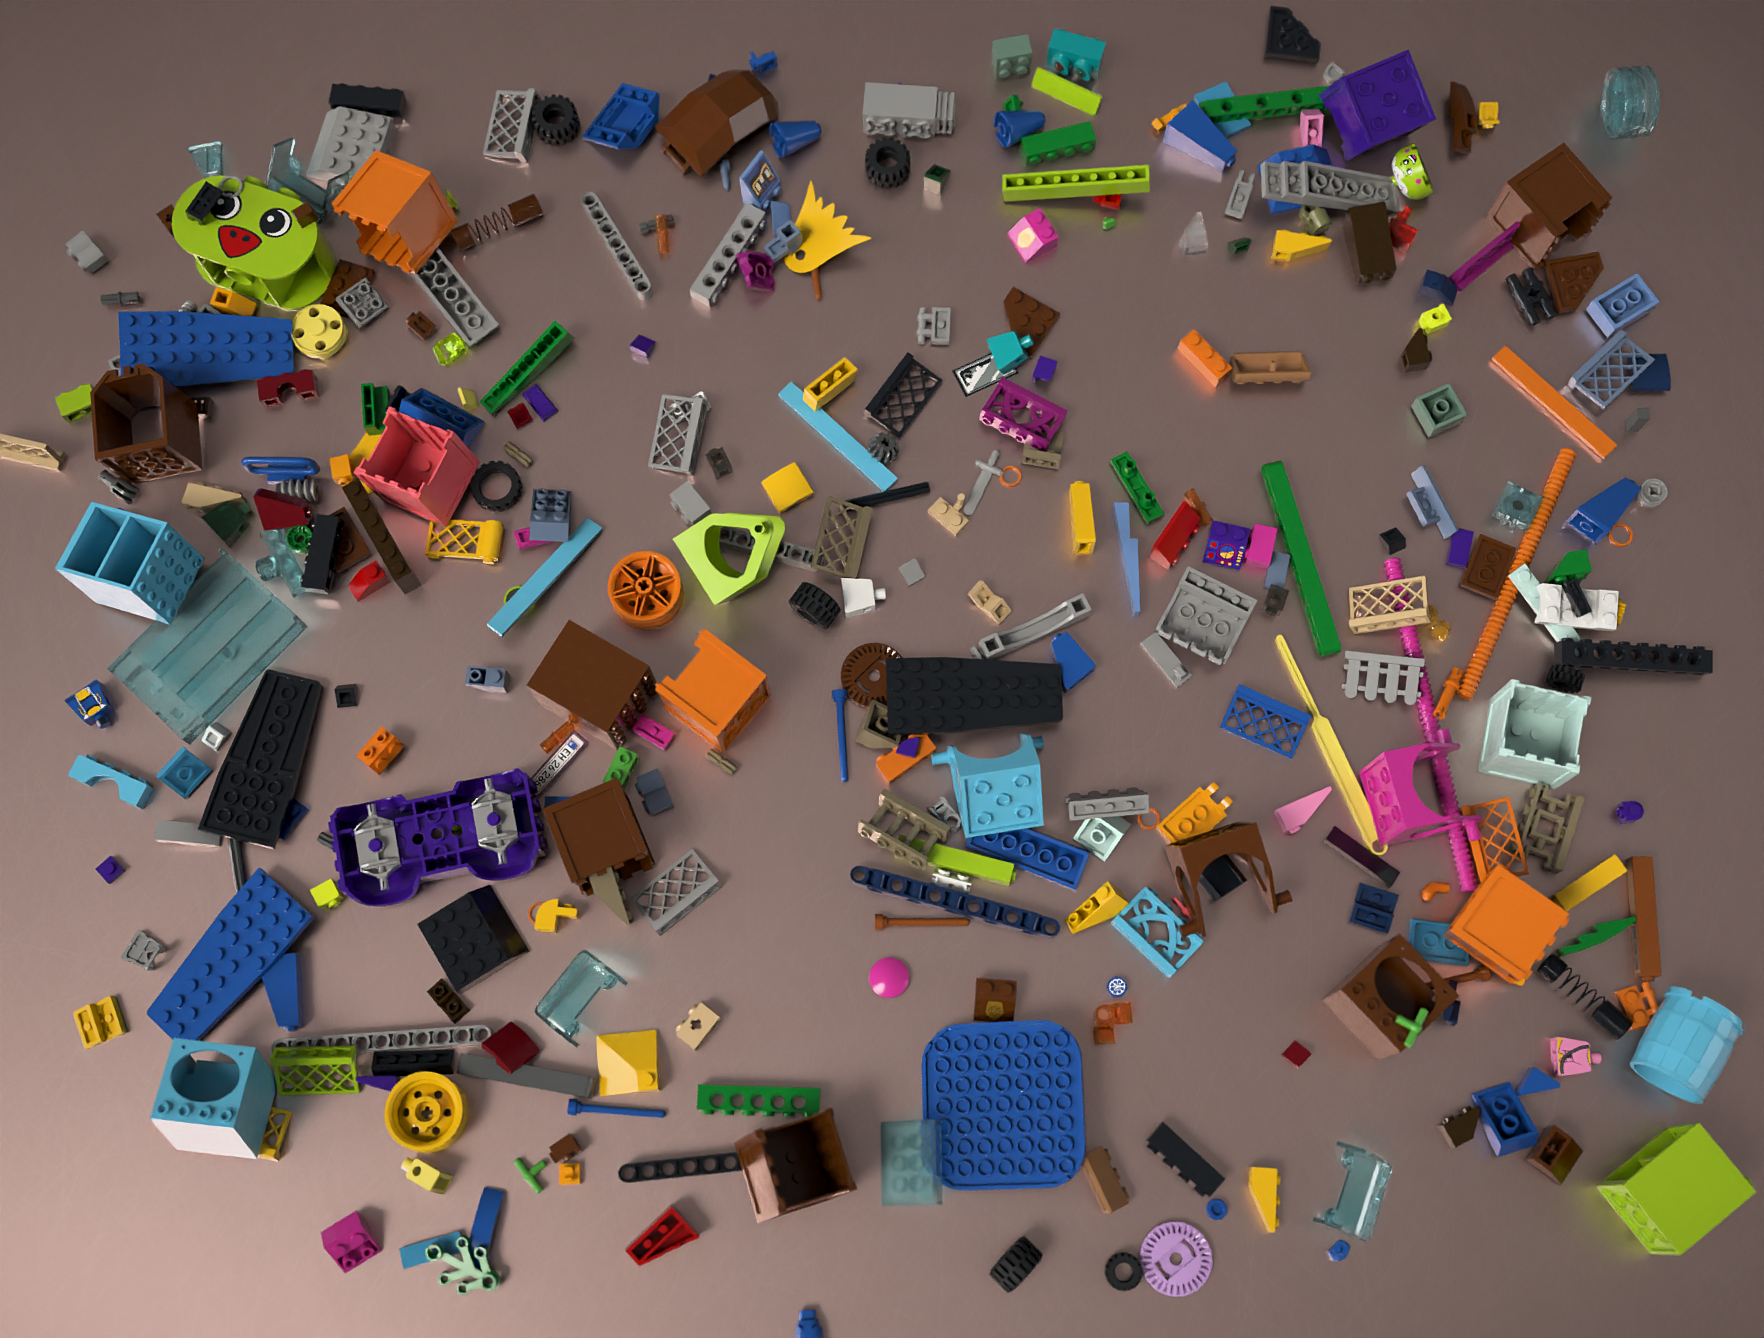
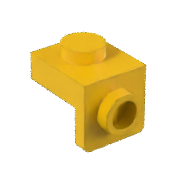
M1479 102L1477 125H1483V128H1494V125L1500 124V120H1497L1498 102Z

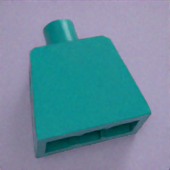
M1015 331L986 339L997 368L1004 375L1027 360L1026 348L1034 345L1030 334L1021 338Z

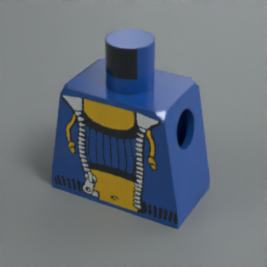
M94 680L65 699V702L88 725L92 726L96 723L100 729L110 725V721L106 716L111 714L114 709L105 686L98 680Z

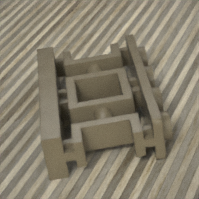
M1538 782L1531 786L1528 791L1529 802L1524 805L1522 810L1524 818L1517 828L1522 847L1524 846L1526 836L1538 840L1536 847L1524 846L1525 859H1527L1529 853L1545 858L1543 868L1550 869V872L1558 874L1563 871L1585 798L1578 795L1574 797L1568 793L1563 801L1547 796L1549 786H1544L1543 783ZM1538 800L1549 804L1547 811L1539 808L1535 810ZM1556 807L1568 808L1566 818L1555 815ZM1540 817L1557 822L1552 837L1536 832ZM1515 842L1511 846V851H1513L1512 854L1514 855L1518 849V845ZM1545 843L1557 844L1555 854L1543 851ZM1519 852L1516 857H1518V858L1521 859L1520 852Z

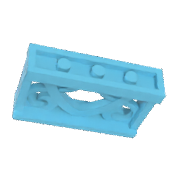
M1144 887L1112 920L1111 924L1170 978L1204 941L1199 934L1195 933L1186 936L1191 942L1189 949L1181 950L1176 948V944L1184 945L1185 943L1181 941L1180 932L1176 933L1175 925L1178 927L1179 925L1187 924V921L1180 915L1177 917L1172 912L1173 908L1164 901L1162 903L1157 898L1158 894L1152 888ZM1141 900H1148L1151 902L1152 908L1147 909L1144 905L1143 911L1145 914L1141 915L1138 904ZM1133 907L1137 916L1125 922L1122 918ZM1157 908H1158L1163 914L1156 913ZM1146 921L1166 922L1169 931V943L1163 940H1156L1149 944L1146 941L1149 935V927ZM1139 923H1142L1145 932L1143 934L1137 932L1138 927L1142 928ZM1157 945H1164L1168 949L1163 948V952L1159 953L1156 947ZM1174 951L1184 955L1174 967L1170 964Z

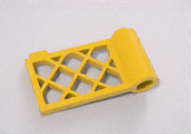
M450 520L449 526H446L437 535L434 532V527L437 523L429 522L424 552L428 559L440 560V557L481 559L485 564H494V562L499 560L504 528L502 522L487 520L485 522ZM456 525H460L463 530L454 536L450 530ZM474 526L480 527L479 533L474 537L468 532ZM449 532L453 538L446 544H443L439 538ZM467 533L471 540L462 546L458 539ZM438 540L442 547L437 551H431V545ZM456 541L460 548L455 552H450L447 548ZM472 543L477 545L476 554L468 553L465 549Z

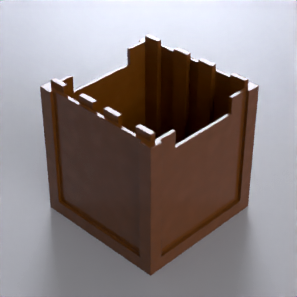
M1562 143L1508 180L1486 217L1500 233H1503L1517 221L1520 227L1510 242L1515 246L1514 249L1529 267H1532L1533 270L1536 268L1541 269L1544 265L1543 263L1550 256L1548 252L1551 253L1555 248L1553 245L1557 244L1561 239L1569 234L1576 240L1585 234L1587 236L1590 235L1592 225L1593 227L1599 222L1597 218H1602L1604 208L1605 210L1609 208L1613 197L1569 147Z
M618 778L542 809L572 884L575 883V885L579 886L582 895L590 896L594 894L589 878L592 874L597 873V876L600 877L607 874V868L612 867L613 870L617 869L619 878H623L625 881L632 878L633 873L642 869L644 872L649 871L656 864L628 794Z
M832 1107L824 1109L811 1117L778 1127L755 1130L734 1142L758 1223L829 1201L857 1190L856 1183L852 1180L834 1122Z

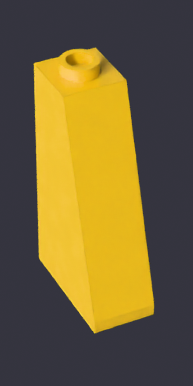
M1077 481L1070 484L1069 488L1073 554H1092L1096 537L1090 484Z
M1616 854L1610 855L1553 894L1555 897L1553 902L1565 911H1568L1628 870Z

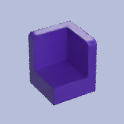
M1040 355L1032 376V382H1036L1037 378L1050 382L1056 371L1058 361Z

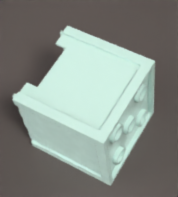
M1511 679L1490 698L1478 772L1533 785L1541 782L1544 786L1547 785L1550 789L1555 790L1579 774L1580 766L1578 764L1580 755H1577L1583 717L1587 714L1591 697L1584 695L1582 697L1523 684L1518 680Z

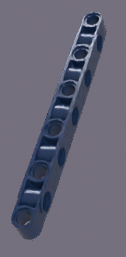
M855 866L850 872V878L854 885L880 894L1048 939L1055 938L1060 931V924L1057 920L1032 911L878 869ZM856 872H863L865 877L858 881L854 878V874ZM900 882L903 888L900 891H895L892 889V884ZM934 892L941 895V899L937 902L930 899V895ZM976 903L979 906V910L971 912L968 905ZM1013 913L1018 919L1016 922L1011 923L1007 920V915ZM1053 924L1056 932L1048 933L1045 926Z

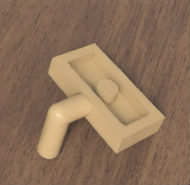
M962 493L958 494L957 502L953 506L940 497L928 509V513L955 536L969 523V520L958 512L965 503V495Z

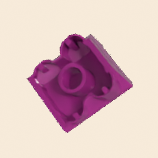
M754 251L736 254L748 289L765 292L775 291V279L770 272L773 268V261L770 256H767L766 253Z

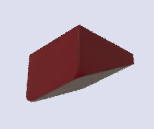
M1295 1040L1281 1055L1295 1069H1298L1312 1053Z

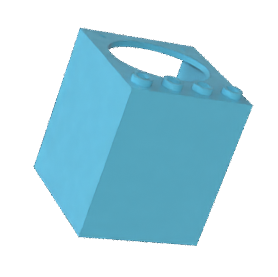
M174 1038L150 1119L177 1150L258 1159L277 1088L275 1075L256 1047ZM200 1051L221 1052L230 1056L237 1064L197 1060L195 1062L190 1054Z

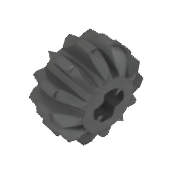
M883 431L879 434L875 433L868 442V453L872 454L871 459L876 458L878 462L881 460L885 464L888 461L892 462L899 453L900 442L896 441V436L891 437L890 433L884 434Z

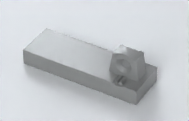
M1154 632L1140 643L1142 648L1176 689L1192 677L1191 673L1157 632Z

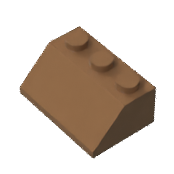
M1100 1146L1086 1153L1082 1167L1104 1214H1110L1129 1204L1127 1199L1130 1197L1126 1188H1121L1118 1180L1121 1178L1116 1167L1112 1169L1109 1162L1112 1158L1107 1148L1103 1149Z

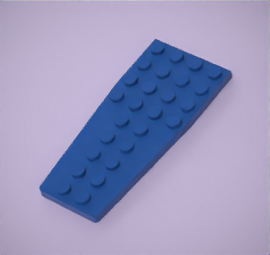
M182 311L118 312L121 376H123V367L131 366L134 368V365L142 363L148 367L155 368L156 373L175 387L255 380L266 376L276 377L283 373H295L294 344L291 335L292 321L290 319Z
M258 868L218 914L149 1007L147 1015L172 1040L179 1038L199 1041L277 963L315 917L263 869Z

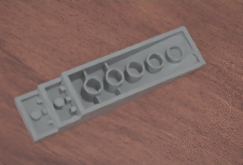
M1267 161L1261 163L1262 198L1348 210L1350 207L1385 202L1387 213H1399L1398 186H1394L1391 177L1303 161L1301 164L1287 161L1281 164Z
M438 247L416 274L409 273L469 347L499 327L497 321Z

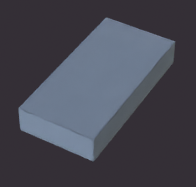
M1273 551L1271 563L1266 573L1264 588L1283 592L1290 559L1289 554Z

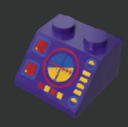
M1213 520L1209 527L1202 563L1240 571L1250 528Z

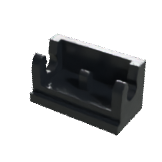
M206 181L185 211L188 219L191 221L195 219L202 226L204 219L213 206L223 196V191Z

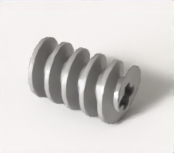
M282 479L281 484L277 483L276 492L306 499L309 503L318 501V485L315 479H312L311 484H309L308 479L304 480V484L301 483L300 479H297L296 484H294L293 479L289 480V484L286 483L285 479Z

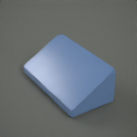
M771 201L775 239L778 237L776 229L791 218L789 204Z

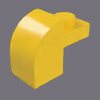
M559 899L548 900L537 911L534 929L539 932L557 933L558 918L578 919L579 910L570 904H563V907H560Z

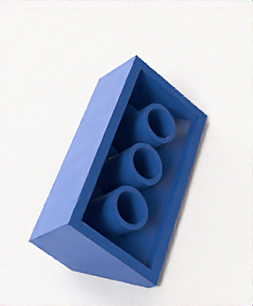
M423 388L403 398L399 408V412L443 430L447 431L448 429L455 432L467 447L471 445L484 424V421Z

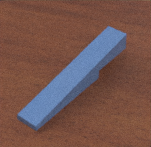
M1114 502L1112 511L1133 617H1138L1140 613L1138 538H1130L1129 502Z

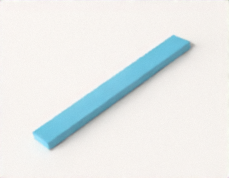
M792 381L778 393V396L883 492L888 491L898 481V478L881 462H878L876 458L871 459L872 454L868 453L858 441L820 408L815 412L803 401L804 392Z
M587 517L568 537V542H564L487 623V626L503 637L602 532V527Z

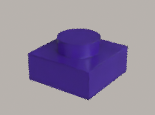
M110 855L96 868V871L107 883L111 884L125 872V869Z

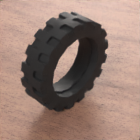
M489 461L488 464H482L481 468H477L474 476L471 478L470 489L475 501L483 509H488L490 512H502L503 509H510L511 505L518 502V497L522 494V483L517 471L510 464H504L503 461ZM494 473L505 474L511 480L509 493L498 500L488 499L481 492L483 481Z

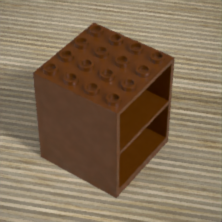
M568 620L526 685L539 705L616 750L619 746L622 747L627 740L626 735L636 724L640 713L643 714L648 707L647 702L650 697L653 698L657 693L655 691V684L657 682L649 665L571 620Z

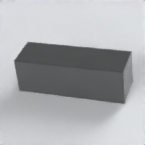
M1637 408L1625 421L1627 432H1638L1650 420L1649 408Z

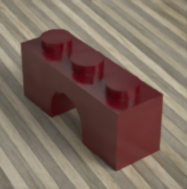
M303 369L296 373H283L280 376H266L256 380L259 401L264 407L283 404L282 396L288 389H296V394L301 400L320 397L317 377L312 370Z

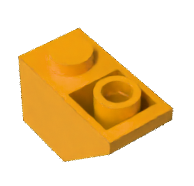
M217 287L210 302L214 309L224 315L253 316L257 307L255 302L240 294Z

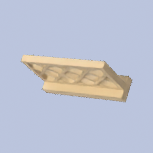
M0 434V458L57 471L61 470L66 456L63 451L51 449L44 443Z
M1426 576L1349 588L1351 619L1349 620V627L1354 634L1431 623ZM1422 582V588L1417 593L1410 589L1415 583ZM1396 586H1401L1404 589L1398 596L1391 592ZM1377 589H1382L1385 592L1379 599L1372 595ZM1409 591L1414 597L1406 603L1401 598ZM1363 592L1366 595L1358 602L1355 600L1354 593ZM1388 594L1395 598L1389 606L1382 602ZM1369 597L1376 601L1370 609L1363 605ZM1419 598L1423 601L1424 608L1415 609L1412 605ZM1398 602L1405 605L1399 612L1393 610V607ZM1379 605L1386 608L1380 615L1373 613ZM1360 608L1367 611L1363 617L1356 618L1355 613Z

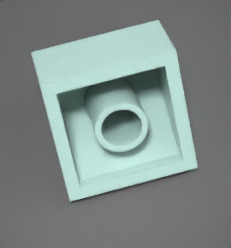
M1120 816L1085 819L1073 840L1105 862L1131 824Z

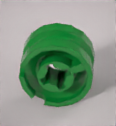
M304 525L294 526L287 532L286 542L297 554H308V542L312 538L313 532Z

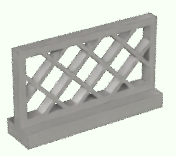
M528 88V92L497 90L483 151L485 157L518 158L520 162H527L534 132L532 111H534L535 104L539 105L538 101L541 99L535 89ZM501 96L510 98V100L504 103L503 105H501L500 103ZM524 97L525 102L518 106L515 101ZM514 103L517 108L508 113L505 109ZM504 111L507 115L498 121L497 115ZM521 112L522 117L515 122L512 117ZM510 119L513 124L504 129L502 124ZM501 127L503 131L494 137V130ZM517 127L518 134L511 138L508 133ZM507 135L510 140L501 145L498 141ZM495 143L500 146L495 151H489L490 147ZM511 144L515 145L514 152L505 151Z
M662 394L648 464L649 468L694 475L708 403L703 398L694 399ZM667 400H673L677 406L668 412L666 402ZM686 403H693L692 410L685 414L681 407ZM680 409L684 416L675 422L671 414ZM669 417L673 424L664 429L662 422ZM686 419L689 426L682 432L678 425ZM676 427L680 434L671 440L667 433ZM665 435L669 442L661 448L658 442ZM683 437L685 446L678 450L674 443ZM672 445L676 453L668 458L664 450ZM662 453L666 460L661 464H654L655 457ZM679 455L682 459L681 466L674 467L670 461Z
M691 849L630 897V899L659 936H661L718 891L722 885L694 850ZM693 856L696 859L695 868L685 867L686 860ZM674 870H680V880H669L670 873ZM684 871L694 872L693 881H683ZM698 872H706L709 875V878L704 882H697ZM657 883H665L664 893L654 892ZM669 883L679 884L677 894L667 893ZM682 884L692 885V891L689 894H681ZM642 895H650L648 905H640L637 899ZM653 896H663L662 906L652 905ZM667 897H677L676 904L673 907L665 906ZM651 909L661 910L660 917L653 922L650 918Z

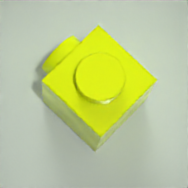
M329 879L310 890L317 906L323 910L328 907L334 908L341 903V900L345 899L342 891L338 888V882L333 879Z

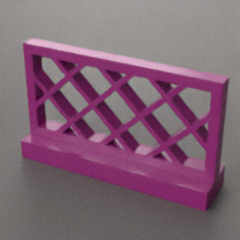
M1517 221L1449 276V279L1458 287L1459 292L1513 250L1515 246L1510 241L1520 227Z

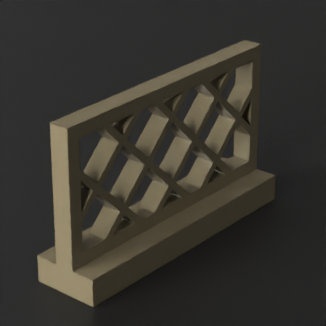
M828 496L810 568L840 578L856 579L873 508L868 506L861 507ZM831 502L837 504L841 510L835 515L830 509ZM848 509L857 511L856 518L852 521L846 512ZM842 513L847 523L840 527L835 517ZM832 519L837 528L831 532L826 527V522ZM847 525L852 530V536L849 538L845 536L842 530ZM836 531L840 533L843 539L838 544L835 543L831 536ZM828 537L832 544V547L827 550L822 545V539ZM845 542L848 553L843 556L838 546ZM834 548L839 558L832 562L827 552ZM823 554L828 565H818V556ZM841 560L844 566L843 573L837 571L833 565Z

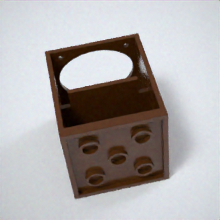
M1398 934L1378 946L1328 993L1322 1001L1378 1060L1401 1053L1406 1048L1404 1043L1410 1029L1396 1023L1398 1015L1415 1022L1421 1008L1428 1010L1427 1017L1422 1025V1033L1460 995L1401 934ZM1401 957L1413 961L1427 973L1434 985L1435 993ZM1435 995H1436V1002H1434V1001L1432 1000V998H1433Z

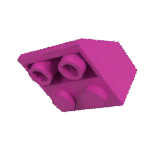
M357 1210L320 1232L324 1249L344 1273L381 1252V1248L371 1229Z

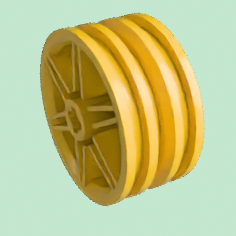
M417 1072L400 1080L389 1093L384 1108L385 1124L392 1138L403 1147L420 1153H436L452 1146L463 1134L469 1116L468 1102L461 1088L450 1079L434 1072ZM421 1091L422 1096L416 1099L415 1093ZM441 1091L442 1097L437 1099L436 1092ZM430 1108V1110L433 1111V1114L429 1115L428 1118L427 1116H425V1112H428ZM405 1109L410 1110V1115L407 1117L403 1114ZM450 1109L452 1112L449 1117L444 1116V1111ZM415 1127L419 1128L417 1135H414L412 1129ZM434 1127L440 1128L438 1135L433 1134Z

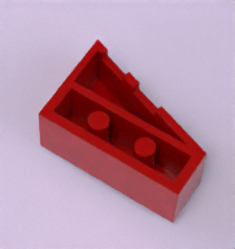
M671 1204L625 1248V1252L638 1266H641L700 1237L696 1230Z

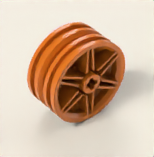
M638 551L625 556L614 566L608 579V595L617 615L624 623L639 630L659 629L669 624L682 608L684 589L679 573L674 564L659 553ZM639 569L643 570L642 576L637 574ZM661 573L663 575L661 577L655 578L656 574ZM629 583L631 585L624 588V584ZM645 585H648V588L643 591L642 587L644 588ZM663 591L668 592V595L666 597L661 596V593ZM631 601L636 602L634 607L629 605ZM655 606L653 610H648V607Z

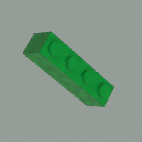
M1091 121L1021 137L1020 148L1025 164L1036 165L1041 161H1053L1058 157H1069L1075 153L1089 152L1095 149L1096 137Z

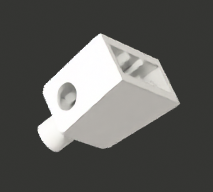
M841 578L846 618L874 611L875 600L886 599L885 588L873 589L871 579Z

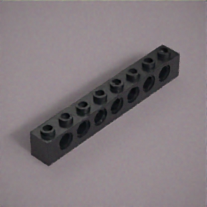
M1562 638L1561 641L1554 643V664L1575 668L1704 676L1713 673V650H1705L1703 646H1694L1693 649H1686V645H1675L1674 648H1670L1667 644H1655L1654 647L1649 646V643L1630 645V642L1622 641L1618 642V644H1611L1609 640L1592 643V639H1581L1580 642H1576L1573 638ZM1575 648L1579 651V657L1574 653ZM1594 650L1597 651V653H1598V658H1596V657L1594 656V654H1593V651H1594ZM1613 651H1614V652L1616 653V655H1617V658H1616V659H1614L1613 656H1612V652H1613ZM1632 652L1635 654V661L1631 657ZM1650 653L1654 656V662L1650 659ZM1669 655L1673 658L1672 663L1669 661ZM1688 656L1691 658V664L1687 660Z

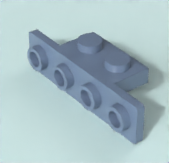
M1420 466L1411 473L1418 488L1410 490L1406 495L1422 526L1436 523L1444 539H1447L1458 532L1459 529L1426 466Z

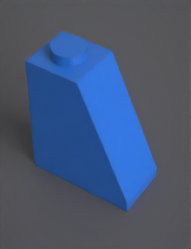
M1067 631L1063 634L1058 633L1051 640L1050 647L1055 664L1061 667V685L1065 694L1094 672L1096 664Z

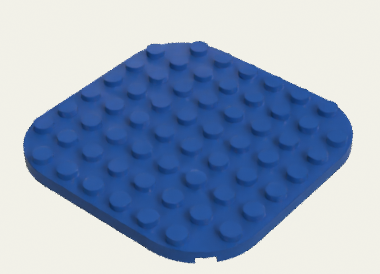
M1046 1020L955 1024L940 1030L928 1042L922 1057L924 1156L930 1172L943 1185L955 1190L965 1191L1054 1188L1067 1183L1078 1173L1086 1155L1083 1060L1077 1040L1066 1028Z

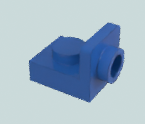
M752 51L750 52L749 64L752 70H756L758 75H761L778 66L777 56L772 51L763 54L757 59Z

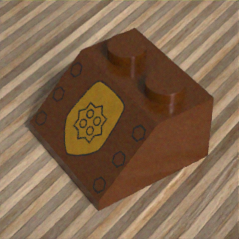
M976 978L973 1021H1014L1017 981Z

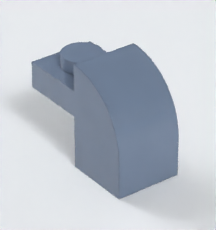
M791 219L777 228L778 237L763 247L774 263L787 254L793 255L802 244V234Z

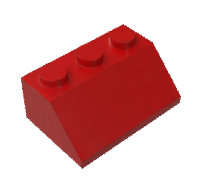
M1186 501L1182 502L1153 545L1149 558L1169 569L1171 564L1176 565L1181 557L1178 555L1181 549L1186 550L1191 542L1188 539L1191 535L1195 536L1201 527L1198 525L1201 518Z

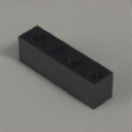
M340 83L332 84L328 103L332 110L340 106L403 119L407 99L404 92L396 88H371L363 85L351 86Z
M317 514L316 519L312 523V538L308 542L309 552L308 556L305 557V571L300 581L301 587L307 592L330 595L345 523L338 516Z
M1161 1122L1145 1140L1148 1144L1146 1147L1154 1155L1158 1153L1164 1158L1162 1162L1168 1168L1172 1169L1174 1167L1179 1172L1177 1176L1186 1184L1190 1182L1194 1186V1192L1201 1198L1204 1196L1210 1198L1225 1180L1218 1171L1164 1122Z

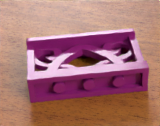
M1001 377L997 387L982 408L979 419L984 424L997 428L1001 433L1008 434L1019 442H1024L1033 448H1037L1039 451L1046 452L1060 426L1065 421L1068 410ZM999 394L1004 396L1003 402L995 401ZM995 406L1003 407V409L999 408L995 411L999 412L1000 416L991 412L990 409ZM1024 407L1029 408L1034 422L1017 424L1011 410H1020ZM1050 421H1054L1056 423L1050 430V428L1046 424H1048ZM1040 427H1042L1046 431L1047 436L1045 438H1042L1034 433H1039L1041 435L1042 430Z

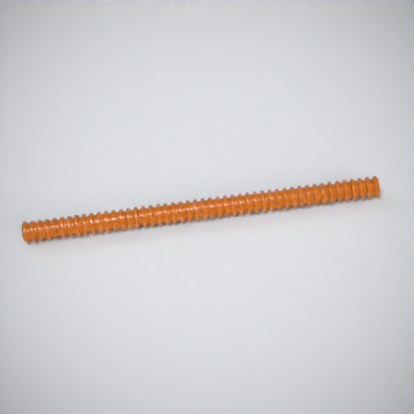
M1562 448L1560 450L1543 494H1541V499H1539V503L1536 506L1537 509L1534 511L1535 514L1532 515L1533 519L1530 520L1526 534L1523 536L1524 539L1521 541L1522 544H1520L1508 574L1523 564H1526L1528 568L1530 567L1531 559L1534 558L1538 544L1541 541L1540 539L1543 537L1547 523H1549V518H1551L1566 478H1568V473H1570L1577 457V453L1569 448ZM1508 575L1495 602V606H1493L1491 616L1488 618L1489 621H1487L1486 627H1484L1483 637L1479 639L1478 647L1475 648L1473 658L1470 660L1471 663L1468 665L1469 668L1466 669L1460 689L1457 691V694L1464 699H1474L1473 694L1477 692L1476 689L1481 682L1480 678L1483 677L1485 668L1488 666L1487 663L1490 661L1489 657L1492 656L1494 647L1497 645L1496 642L1499 640L1498 636L1501 635L1500 631L1503 630V626L1506 624L1505 621L1508 619L1507 616L1512 609L1511 605H1514V600L1517 598L1516 595L1519 593Z

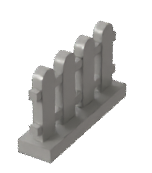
M1345 651V659L1349 660V664H1344V669L1348 670L1346 684H1342V689H1345V694L1348 698H1355L1358 691H1365L1366 699L1373 701L1376 699L1377 693H1384L1385 700L1388 703L1395 702L1397 695L1405 696L1406 704L1413 705L1416 703L1417 697H1421V692H1418L1419 677L1423 678L1424 675L1423 672H1420V668H1425V659ZM1361 662H1368V667L1361 666ZM1388 664V669L1380 668V665ZM1400 666H1408V671L1400 670ZM1360 671L1367 672L1366 686L1358 685ZM1380 673L1387 674L1386 688H1378ZM1399 675L1407 676L1405 691L1398 690Z
M1136 787L1128 788L1127 791L1123 792L1111 789L1107 793L1102 794L1098 791H1090L1088 795L1070 793L1069 797H1065V802L1068 804L1070 821L1149 813V795L1147 792Z

